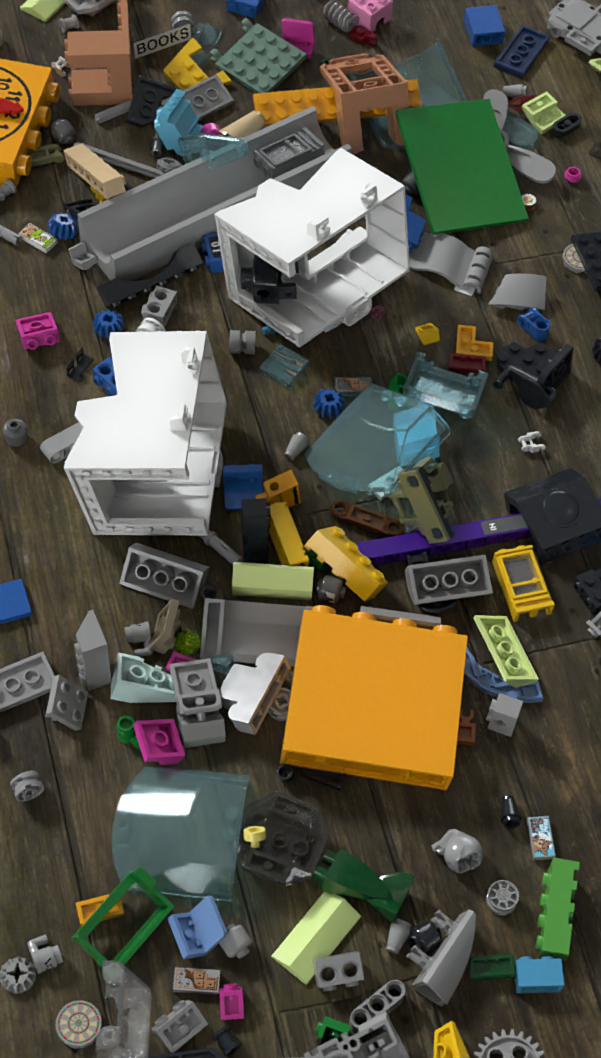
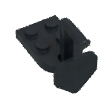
M566 344L563 349H559L556 356L547 362L539 377L518 366L510 365L493 382V386L497 389L503 388V383L511 376L520 381L519 396L523 403L536 410L549 407L558 397L556 388L572 371L573 346Z

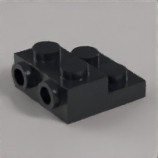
M591 569L577 575L573 586L575 591L583 598L586 608L590 609L593 615L601 612V569L597 571Z

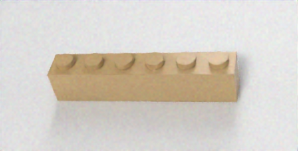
M81 143L63 150L67 166L106 199L126 192L124 176L120 175L116 169L110 167L102 158H99L90 148Z

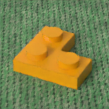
M458 325L456 354L485 356L486 361H492L493 342L475 341L476 326Z

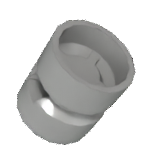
M230 330L229 354H240L242 351L244 354L255 355L256 331H245L242 333L240 330Z

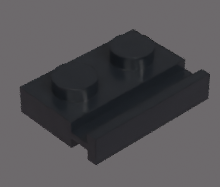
M92 198L65 202L64 210H69L68 213L78 220V213L96 206L98 203L92 202Z

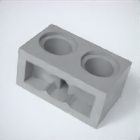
M156 286L155 290L150 292L147 304H144L142 307L141 315H143V320L145 318H153L165 327L177 304V292Z
M357 951L312 959L317 987L323 988V991L337 989L336 985L344 983L346 987L357 986L360 980H364L360 953ZM352 963L355 966V972L351 976H346L344 968L347 964ZM327 967L333 970V976L330 980H324L322 977V971Z

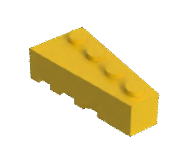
M337 526L317 530L304 545L306 550L310 551L312 549L318 555L316 558L321 563L329 564L334 575L347 580L345 584L364 601L374 599L388 583L384 579L383 573L374 568L370 559L364 556L358 550V546L345 536V532Z

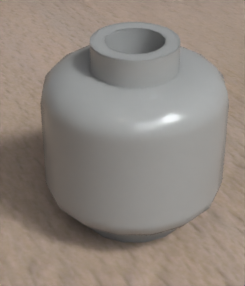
M231 924L226 927L227 936L219 944L228 957L233 958L237 956L238 959H241L250 952L248 948L252 944V939L243 926Z

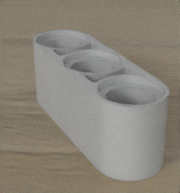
M78 422L46 439L41 444V451L51 463H57L68 457L82 431L81 424Z
M391 980L358 1006L350 1016L349 1025L351 1026V1032L354 1034L359 1033V1025L354 1022V1019L360 1017L367 1022L384 1012L389 1014L403 1002L405 995L404 984L399 980ZM395 989L400 993V996L393 997L389 994V991ZM378 1003L383 1007V1010L375 1011L371 1006Z

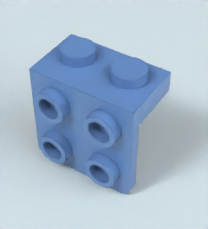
M206 896L190 912L172 914L168 918L183 959L205 956L227 936L226 927L212 896Z

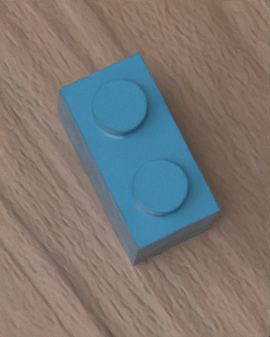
M525 956L516 960V978H514L516 993L562 991L564 978L561 959H555L553 956L532 959V957Z

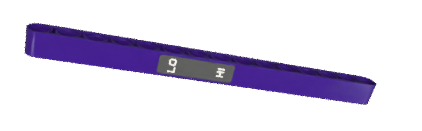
M514 514L453 525L451 528L455 536L446 542L429 544L425 535H422L421 532L359 542L356 545L358 550L370 559L371 564L377 566L404 561L405 554L411 556L425 551L427 556L533 536L521 514Z

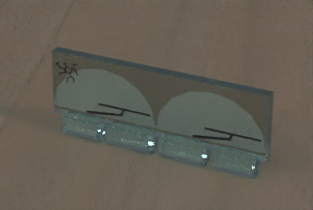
M198 23L191 36L202 47V52L191 57L202 71L211 56L209 52L214 49L223 31L222 28L206 23Z

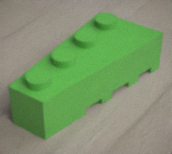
M553 858L547 873H543L542 886H545V894L541 893L540 907H543V914H539L538 928H541V936L537 935L536 949H539V957L541 958L553 956L555 959H561V961L565 962L569 955L572 924L569 923V920L572 921L575 907L571 899H574L575 891L577 890V881L573 879L577 870H579L580 862Z

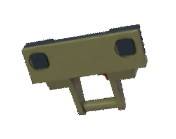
M431 456L421 459L411 469H403L398 474L399 481L397 483L400 489L393 490L387 494L398 512L400 523H416L421 534L426 536L429 544L446 542L455 536L447 519L450 515L449 510L454 506L452 501L446 503L443 500L436 501L433 492L447 490L448 486L453 483V480L445 462L439 464L431 463L433 461ZM400 498H408L415 513L407 515Z

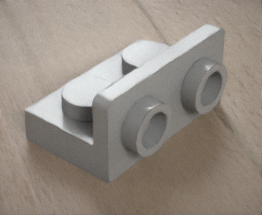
M179 1001L173 1006L172 1009L174 1011L167 1016H161L154 1022L155 1026L151 1030L158 1035L170 1053H174L208 1025L193 1001Z

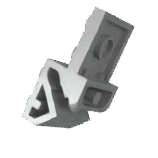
M211 659L170 664L169 669L177 703L176 713L184 748L225 742L224 718L219 712V709L222 708L219 689L216 686Z

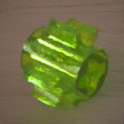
M188 629L186 633L181 632L176 637V650L181 651L180 654L189 656L190 653L195 654L200 648V636L195 635V632Z

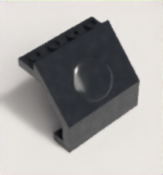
M569 468L504 493L507 511L519 510L531 532L540 564H545L601 542V505L585 476Z

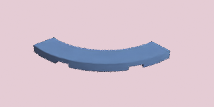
M466 648L464 678L473 686L496 698L501 693L521 700L523 703L543 702L544 698L538 681L515 688L506 683L499 675L485 667H481L475 661L469 649Z

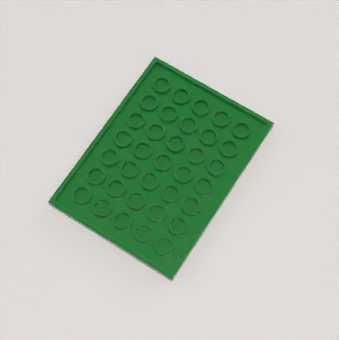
M490 99L396 110L397 122L432 235L525 222L529 219Z

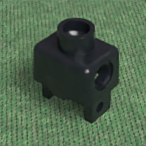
M254 255L253 267H241V289H252L255 303L279 304L280 299H297L296 283H283L281 281L282 272L257 255ZM298 260L295 262L296 273H299Z

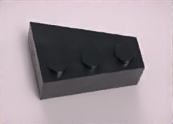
M265 498L242 499L241 536L244 563H268L267 539L270 538L271 512L270 506H266Z

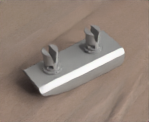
M438 910L434 914L437 917L432 918L431 922L446 932L440 946L435 950L431 958L416 945L412 947V952L407 954V958H410L422 968V971L412 984L413 989L439 1006L448 1004L468 963L476 926V915L472 910L459 914L455 922L442 913L441 910Z

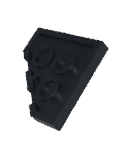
M138 75L126 123L142 128L154 122L157 117V109L162 107V101L170 98L177 88Z

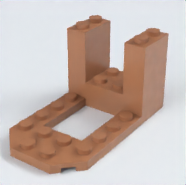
M117 0L119 25L117 31L68 32V39H64L65 50H68L65 51V61L69 62V68L107 67V69L71 70V77H68L69 87H72V89H69V99H72L73 106L118 105L132 99L128 0Z
M370 54L352 55L331 59L329 65L323 64L320 66L321 74L335 93L339 139L342 146L349 144L352 148V155L358 154L359 151H364L360 111L370 112L371 109L375 108L386 109L388 135L396 145H405L395 112L399 109L410 108L408 82L384 55H376V58L370 57ZM367 69H373L379 77L350 82L345 75H350L351 72L356 71L363 73L367 72Z

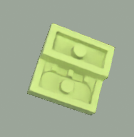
M547 91L522 105L525 115L541 135L553 129L554 122L565 116L556 107L557 101Z

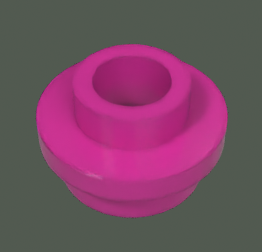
M569 167L565 171L564 177L569 182H578L581 179V172L577 167Z

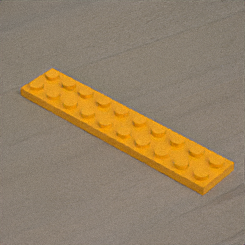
M406 80L408 82L410 108L422 107L418 80ZM332 87L253 94L255 112L259 111L265 117L263 127H268L312 106L317 110L318 122L337 121L335 93ZM375 108L371 109L370 112L360 111V119L387 116L386 109Z

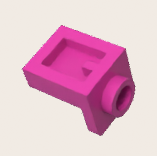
M225 984L224 988H219L221 1020L244 1019L242 987H237V984Z

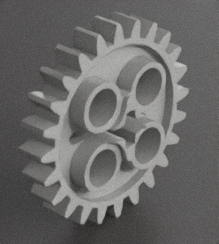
M502 1029L501 1036L499 1037L493 1032V1040L485 1037L486 1046L478 1044L481 1053L474 1052L475 1058H490L492 1054H499L502 1058H515L513 1052L517 1050L525 1054L524 1058H542L544 1056V1051H536L539 1043L531 1045V1036L526 1040L523 1039L522 1031L518 1036H515L514 1029H511L510 1035H506L505 1030Z

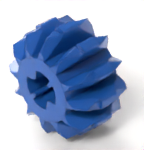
M59 212V214H53V217H50L48 222L49 233L53 237H58L59 240H67L68 238L73 239L76 236L78 223L77 219L73 218L72 215Z
M110 309L106 312L101 310V314L96 313L93 321L94 331L96 334H99L100 338L106 336L107 339L110 337V332H122L124 327L122 315L118 314L117 310L113 312Z
M329 387L326 391L321 389L319 393H316L313 402L316 414H321L322 418L328 416L329 419L332 416L338 417L339 413L343 412L345 405L342 392L337 393L336 389L332 391Z

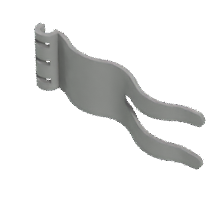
M424 232L422 237H419V240H421L420 245L409 254L410 269L437 273L459 288L467 290L468 286H474L477 289L476 293H481L494 257L491 249L482 246L473 250L459 239L443 233L432 235V233Z

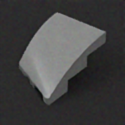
M506 274L501 281V285L497 288L493 299L489 302V306L501 309L509 307L518 310L535 308L539 312L544 311L547 276Z

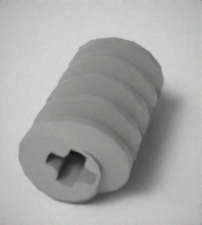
M334 0L329 1L323 10L324 19L338 26L339 29L346 33L352 31L359 20L357 15L349 12L348 9H345L342 5L340 6L339 3H335Z

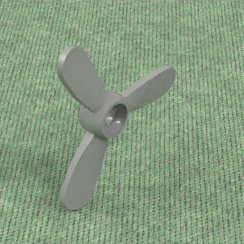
M499 90L487 91L483 99H490L512 169L536 183L545 184L552 181L555 177L556 168L551 161L531 151L509 145L508 136L503 131L507 116V96Z

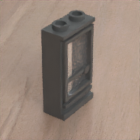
M304 127L302 131H298L296 134L289 135L258 151L254 150L253 161L255 166L260 168L266 177L274 179L325 155L324 143Z

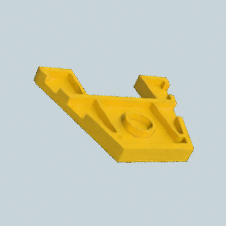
M194 38L190 39L163 70V75L175 88L183 91L208 79V76L191 58L202 52L201 45ZM223 70L217 73L223 85H231L232 80Z

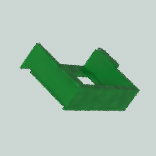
M141 867L130 871L71 937L110 976L117 975L120 969L175 907L155 887V879ZM136 883L159 908L110 963L85 938L128 889Z

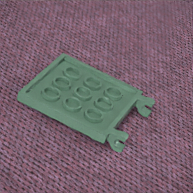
M245 18L241 24L244 25L242 30L247 33L223 56L219 51L213 49L209 52L212 55L210 60L215 62L218 70H223L226 75L254 93L273 92L307 58V55L257 23L253 26Z

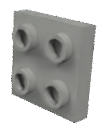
M61 675L53 676L45 717H52V721H59L75 731L81 730L88 692Z

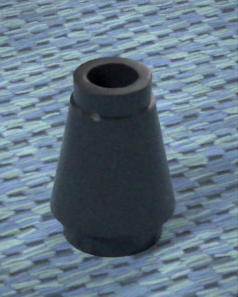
M503 796L500 821L505 828H516L520 825L522 817L514 796Z

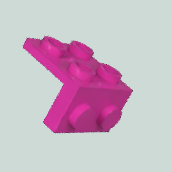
M283 18L281 22L283 39L305 52L307 55L306 59H311L315 47L314 24L309 21Z

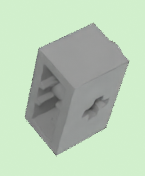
M499 693L497 700L493 699L486 718V720L490 721L488 729L511 737L523 701Z

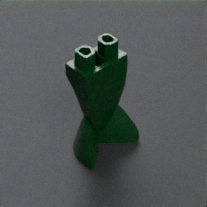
M327 849L321 863L329 866L330 869L328 870L318 865L312 877L322 884L320 890L328 894L366 899L383 917L392 923L415 878L414 875L406 872L379 877L364 862L342 849L339 850L338 854Z

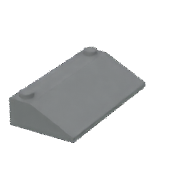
M205 598L200 659L210 658L211 660L256 663V659L261 654L267 652L284 655L290 666H294L304 609L312 610L313 607Z

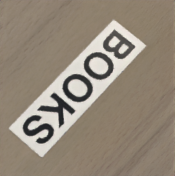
M190 24L133 43L135 59L190 40L192 38Z

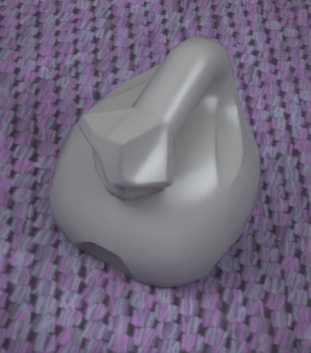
M450 829L440 841L431 845L434 852L444 855L448 867L456 873H464L477 868L483 858L482 846L479 841L456 829Z

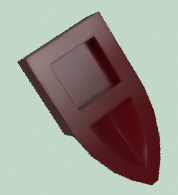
M536 95L516 97L510 101L508 106L525 114L522 105L536 98Z

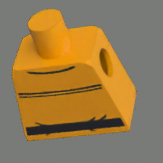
M292 469L263 483L265 492L255 495V499L265 498L266 504L269 503V506L276 502L281 503L285 501L288 507L301 504L299 485Z

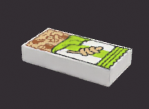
M30 223L19 233L22 236V240L46 254L57 244L55 237Z

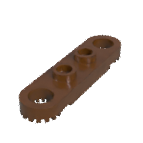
M337 499L331 503L330 514L335 519L386 537L403 534L404 524H401L399 519L396 520V518H391L388 515L354 503H348L342 499ZM340 506L343 507L345 511L338 513V511L336 512L335 508ZM397 526L399 530L398 532H392V530L390 531L389 527Z

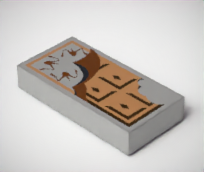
M175 967L173 992L219 995L220 970Z

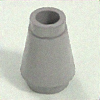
M523 84L504 86L503 93L513 99L519 96H527V86Z
M297 432L296 435L294 434L284 456L293 461L308 447V437L300 432Z
M395 919L394 923H391L386 950L398 954L410 934L412 925L401 919Z

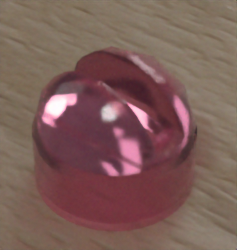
M375 305L370 310L371 317L377 321L381 320L386 313L382 305Z

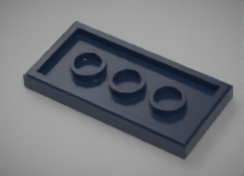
M521 25L494 62V67L523 79L550 41V36Z

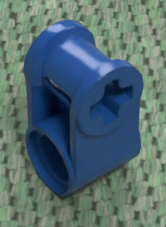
M531 308L525 315L518 316L519 326L531 335L534 340L543 342L548 339L550 322L537 309Z

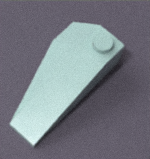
M118 652L111 682L110 699L128 703L176 702L171 675L161 671L162 667L157 665L152 667L144 663V659L138 656Z

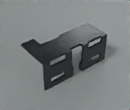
M83 346L75 356L78 363L76 367H74V359L66 367L67 376L80 382L84 378L83 374L81 376V373L93 360L92 357L84 354Z

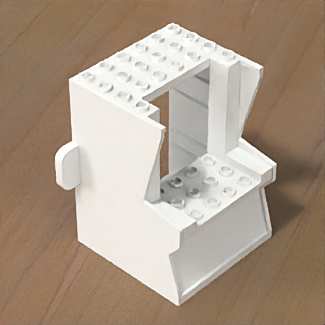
M342 148L337 150L300 190L270 178L258 186L256 197L222 209L214 214L228 298L299 348L340 319L347 326L355 324L370 312L372 308L371 298L410 271L405 186ZM365 216L366 230L362 227H358L354 231L346 230L347 232L335 244L308 261L307 254ZM254 255H257L282 272L281 281L283 283H296L297 299H280L279 304L255 303L252 289H241V267H253ZM297 260L299 265V273H296L295 270V262Z
M207 331L110 332L109 340L117 395L77 402L75 417L81 424L82 431L64 465V470L93 535L208 536L214 488L220 486L223 468V456L220 448L227 400Z

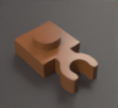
M460 709L457 744L470 746L475 744L476 723H471L474 717L473 710H470L469 716L465 717L462 715V709Z

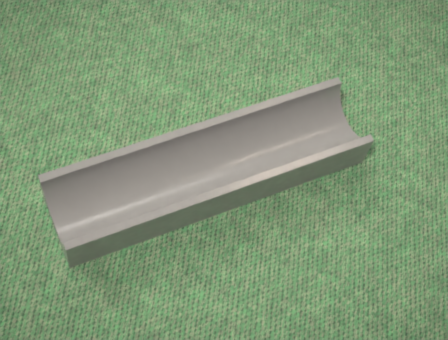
M314 106L309 107L78 213L80 243H85L87 251L96 256L98 266L109 280L118 278L133 281L168 264L173 253L192 243L195 244L196 249L201 248L203 235L217 233L215 213L256 197L258 186L270 178L266 177L263 171L255 166L253 161L254 150L258 151L289 135L296 134L298 131H302L304 127L324 143L325 155L273 179L300 190L337 150L342 148L351 153L352 148L349 144H346L334 150L323 136L318 123L316 108ZM303 145L296 148L299 152L306 150ZM292 149L272 160L278 163L297 153Z

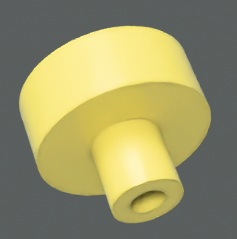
M261 826L245 828L244 840L251 842V848H259L260 841L266 839V829Z

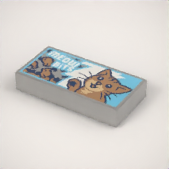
M549 816L527 817L526 821L533 861L555 858Z

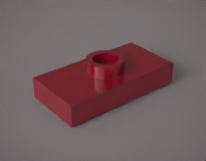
M450 353L448 371L485 375L486 357Z

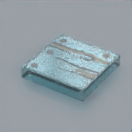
M279 344L259 367V372L290 388L310 364V360Z

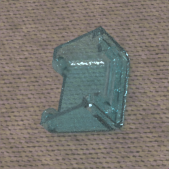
M204 133L184 135L178 138V144L186 164L202 157L203 161H208V168L214 169L248 155L247 143L241 138Z
M417 351L403 388L405 398L412 402L416 401L426 405H433L435 408L458 414L463 418L473 417L484 393L488 373L479 371L477 376L469 373V376L466 377L434 367V361L427 362L425 359L426 354Z

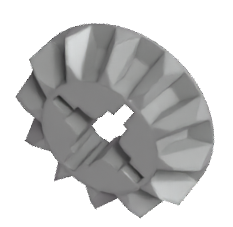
M162 158L157 160L156 163L158 169L167 173L183 166L180 162L171 158Z
M18 956L17 958L8 959L2 965L0 971L1 985L11 993L27 991L36 979L34 964L28 958L25 959ZM17 967H19L21 973H24V975H20L18 983H16L15 977L11 975L16 972Z

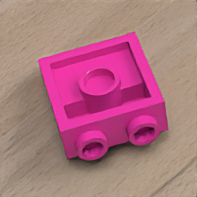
M51 312L15 320L24 350L36 349L38 346L54 345L56 342H60L58 328Z
M174 719L143 720L134 723V730L144 762L159 761L160 765L179 764L185 757V748L181 743L179 730L175 725Z

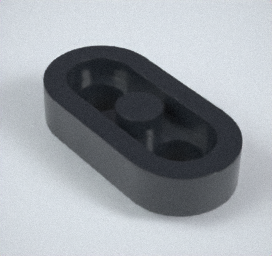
M577 113L565 115L554 122L553 133L561 137L568 135L581 126L582 117Z

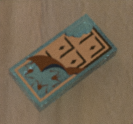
M334 377V387L337 393L342 392L343 396H372L371 377Z

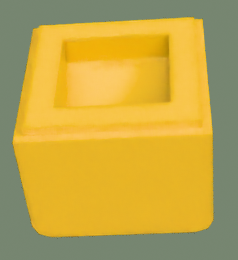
M432 323L415 328L423 345L440 340L439 329Z

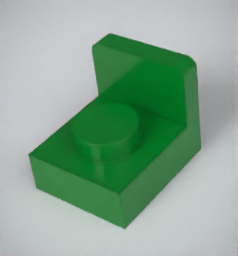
M325 1016L323 1023L319 1021L314 1033V1035L318 1036L316 1043L321 1045L325 1032L329 1033V1037L332 1039L337 1037L338 1041H342L341 1035L347 1032L349 1036L351 1026Z

